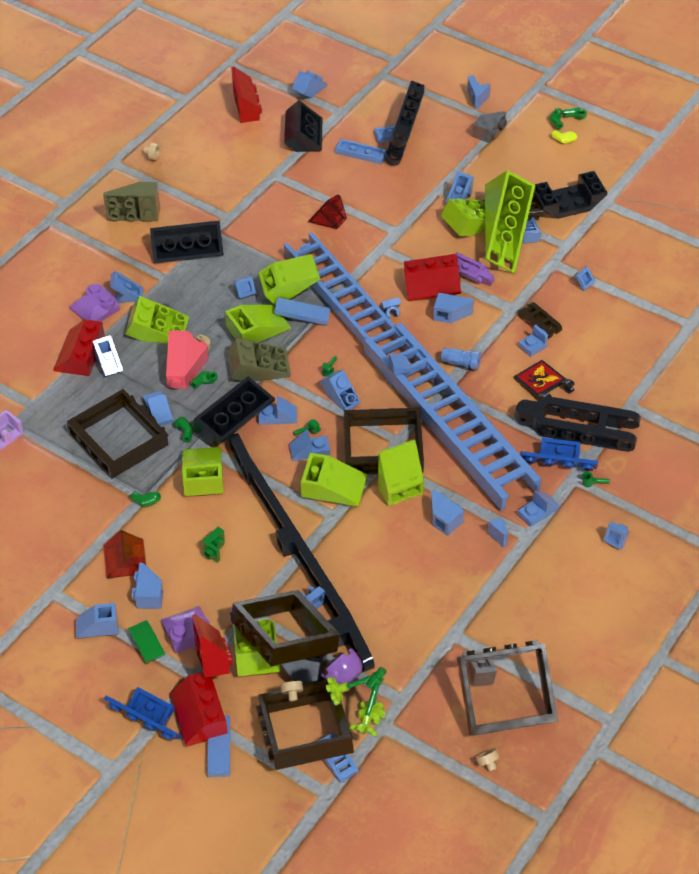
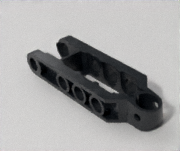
M412 80L410 82L385 155V161L390 165L396 166L401 162L425 92L424 84Z
M546 396L538 401L521 400L515 409L516 421L531 427L540 437L581 442V444L626 452L632 451L636 447L637 437L633 433L606 428V426L619 429L639 428L641 416L635 411ZM553 415L559 416L562 419L570 418L580 420V422L588 421L598 423V426L546 418L545 416Z

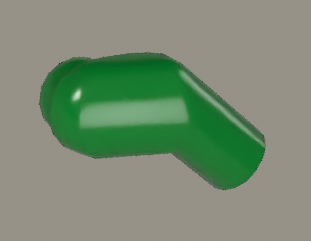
M580 107L564 109L563 117L572 116L583 120L587 116V111Z
M555 108L549 120L556 129L560 130L564 126L560 121L563 110Z
M202 371L190 381V385L196 389L201 384L214 383L218 375L215 371Z
M179 417L174 421V426L177 429L182 428V440L190 442L193 426L185 417Z
M134 491L130 499L143 507H149L159 502L161 495L156 491L144 495Z

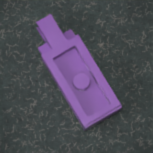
M456 252L460 266V275L478 283L483 282L490 286L495 281L494 274L489 273L485 265Z

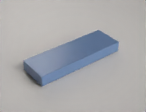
M340 139L335 148L336 154L381 165L387 152L385 149Z
M277 297L274 314L327 325L330 308Z
M225 716L228 734L208 739V777L230 776V716Z

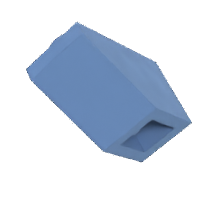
M299 71L292 89L312 98L324 89L327 83L322 81V77L310 71H306V73Z
M438 293L434 305L433 320L453 323L473 313L474 299Z
M344 370L334 371L319 380L327 396L343 411L350 410L361 403Z
M433 489L431 491L432 524L446 536H449L463 523L464 510L460 505L447 499L444 494Z
M139 563V570L135 571L134 582L137 584L136 588L132 589V600H136L137 608L162 609L164 593L162 580L144 563Z
M115 603L94 605L76 619L77 638L119 634L118 614Z

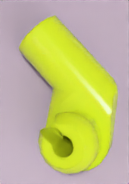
M554 130L551 135L563 144L574 142L577 139L576 133L572 131L560 133Z

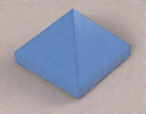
M585 266L575 275L583 291L595 282L588 266Z

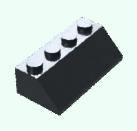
M220 220L150 228L154 263L224 255Z
M248 376L194 418V432L207 443L221 444L273 403L275 398Z

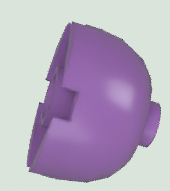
M350 648L348 656L343 653L326 669L328 674L325 676L322 673L320 677L323 680L333 677L339 684L360 680L358 677L362 673L363 665L358 654Z

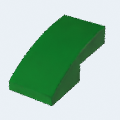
M147 620L128 628L130 636L136 648L138 647L145 664L165 656V652Z

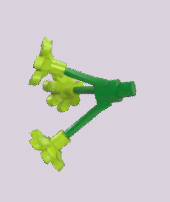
M379 667L371 676L368 675L351 683L339 684L335 678H327L329 684L326 685V689L328 692H332L331 699L334 701L335 706L340 704V701L343 700L342 693L349 691V688L365 683L372 690L368 703L363 701L359 705L361 710L358 711L357 716L362 718L361 723L352 724L349 727L351 730H357L359 734L365 735L366 732L377 737V732L369 724L373 720V723L378 725L380 724V718L386 717V713L383 711V703H377L376 701L379 686L387 672L383 667Z

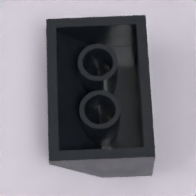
M298 100L286 110L284 143L296 152H320L322 150L323 118Z

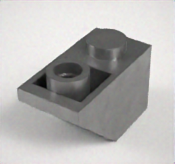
M506 112L481 115L473 124V137L491 143L494 138H497L499 132L506 127Z

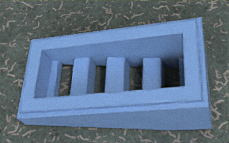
M533 216L527 219L523 243L540 242V229Z
M333 732L327 735L326 737L322 738L321 740L335 738L337 736ZM349 754L323 760L340 783L359 772ZM343 758V761L335 765V762ZM346 765L349 766V768L345 769L344 771H342V772L339 771L341 768L345 767Z

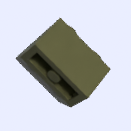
M137 182L103 193L106 217L109 221H158L160 201L157 182Z
M236 337L227 351L231 379L243 381L249 376L256 382L291 376L286 348Z

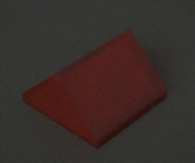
M120 530L103 544L107 579L135 575V571L139 570V563L146 565L144 541L142 538Z

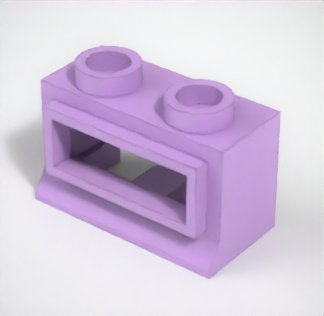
M8 410L0 414V451L24 434L21 421ZM9 427L12 431L8 432L6 429Z

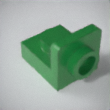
M219 526L202 540L204 556L217 563L220 561L219 549L225 543L224 530Z

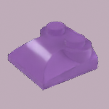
M99 284L88 286L86 294L69 306L82 320L103 321L120 310L115 297Z
M200 606L161 619L175 654L195 647L192 615L196 614L210 624Z

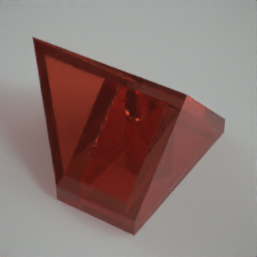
M336 195L328 199L308 222L337 230L347 219L341 196Z

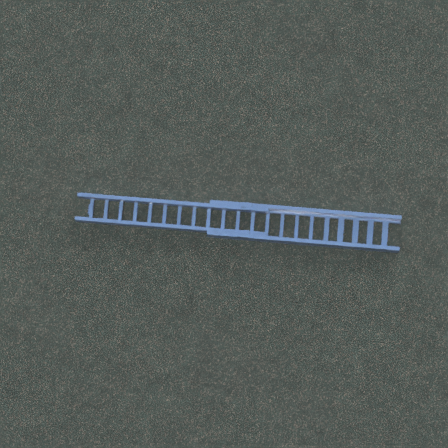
M313 232L308 234L309 243L300 246V250L296 252L288 243L284 244V254L288 259L300 257L315 250L319 254V256L314 258L315 263L325 261L329 265L318 270L319 275L323 276L332 271L336 273L338 277L324 283L319 280L312 287L364 345V353L382 372L389 384L395 387L412 408H420L421 419L501 511L505 509L506 499L509 498V495L502 486L522 477L534 491H540L541 478L407 328L402 323L395 325ZM342 281L347 286L333 294L327 289ZM351 292L357 297L342 305L337 300ZM360 303L367 308L352 316L347 311V309ZM369 314L375 317V321L362 327L356 322V320ZM382 325L386 330L372 338L366 333V331ZM389 336L394 339V341L381 347L376 344V342ZM401 347L404 352L398 355L407 356L408 360L412 359L414 361L410 365L412 372L394 375L386 354ZM418 371L425 374L410 382L406 378ZM427 380H430L433 384H439L422 393L415 389V386ZM441 390H445L449 397L433 405H429L425 398ZM452 402H455L460 407V409L443 417H440L435 411ZM463 414L470 418L471 421L453 430L446 424V422ZM475 427H478L481 431L464 441L457 437ZM486 439L492 443V445L474 454L468 449ZM498 451L503 456L486 466L479 462ZM509 464L515 469L497 479H494L491 473Z

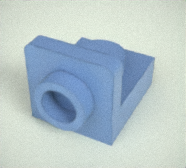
M535 325L533 326L532 334L519 341L518 347L528 356L532 357L547 347L548 334L545 330Z

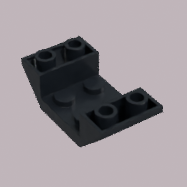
M595 171L579 174L577 185L552 190L547 182L535 184L534 194L543 210L558 219L590 212L608 193Z

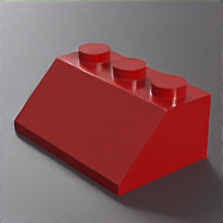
M231 67L233 94L240 123L259 121L262 107L261 104H258L259 95L255 94L257 93L256 84H253L250 76L236 67Z
M457 253L404 261L408 301L435 298L438 296V293L449 295L461 294L460 266Z
M85 319L69 330L55 364V372L90 376L96 361L93 341L105 337L103 322Z
M192 615L196 654L204 678L230 674L229 666L233 665L231 653H229V647L226 645L225 637H221L219 630L198 615Z
M203 672L189 675L170 693L186 747L206 742L209 738L228 734L226 718L212 677L204 678Z

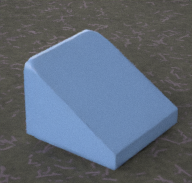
M389 353V364L394 375L412 372L407 356Z
M504 520L489 521L488 534L502 547H506L508 533Z

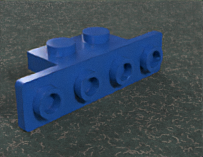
M542 438L540 454L520 452V456L530 464L538 461L543 462V465L554 466V464H562L564 468L578 466L586 471H593V468L597 469L598 461L579 458L581 442Z
M137 687L128 706L107 695L104 697V700L110 702L109 707L118 712L121 709L127 711L126 716L135 721L139 718L144 720L143 725L154 731L156 728H159L163 731L161 735L170 740H173L174 737L182 738L183 735L166 727L175 706Z

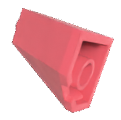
M169 330L166 380L167 387L170 389H186L190 381L195 378L209 358L207 343L202 340L199 342L193 338V334L189 331Z

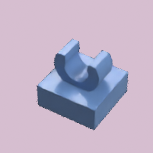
M252 276L234 280L239 299L256 294Z
M398 297L382 301L379 308L385 312L389 319L391 317L390 311H394L396 317L400 315L398 309L401 305L400 299Z
M611 522L608 525L603 541L621 550L629 534L628 527L621 523L618 525Z
M309 586L308 595L301 592L316 609L325 603V590L320 586L316 589Z

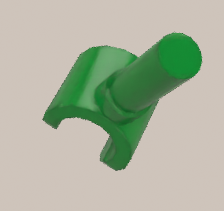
M336 356L330 362L323 363L322 368L324 370H322V374L325 376L334 372L332 365L337 360Z
M311 419L307 426L293 431L294 435L301 434L306 430H311L314 434H317L321 431L320 424L315 419Z
M584 472L582 474L585 487H591L593 483H610V479L594 478L591 472Z

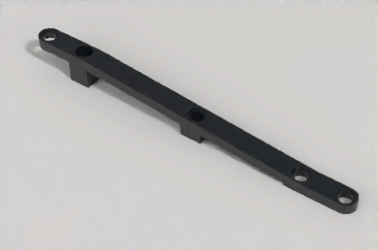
M238 433L231 435L228 438L230 448L248 485H252L279 530H276V540L283 556L295 554L316 588L320 586L325 590V603L335 617L327 621L340 633L338 647L349 644L360 657L363 672L374 669L375 664L371 652L350 611L251 459Z

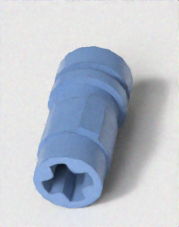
M443 348L441 361L478 370L481 352Z

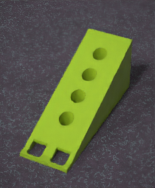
M507 170L485 184V260L514 274L535 184ZM491 252L497 254V262L490 259ZM504 259L512 263L511 269L504 266Z

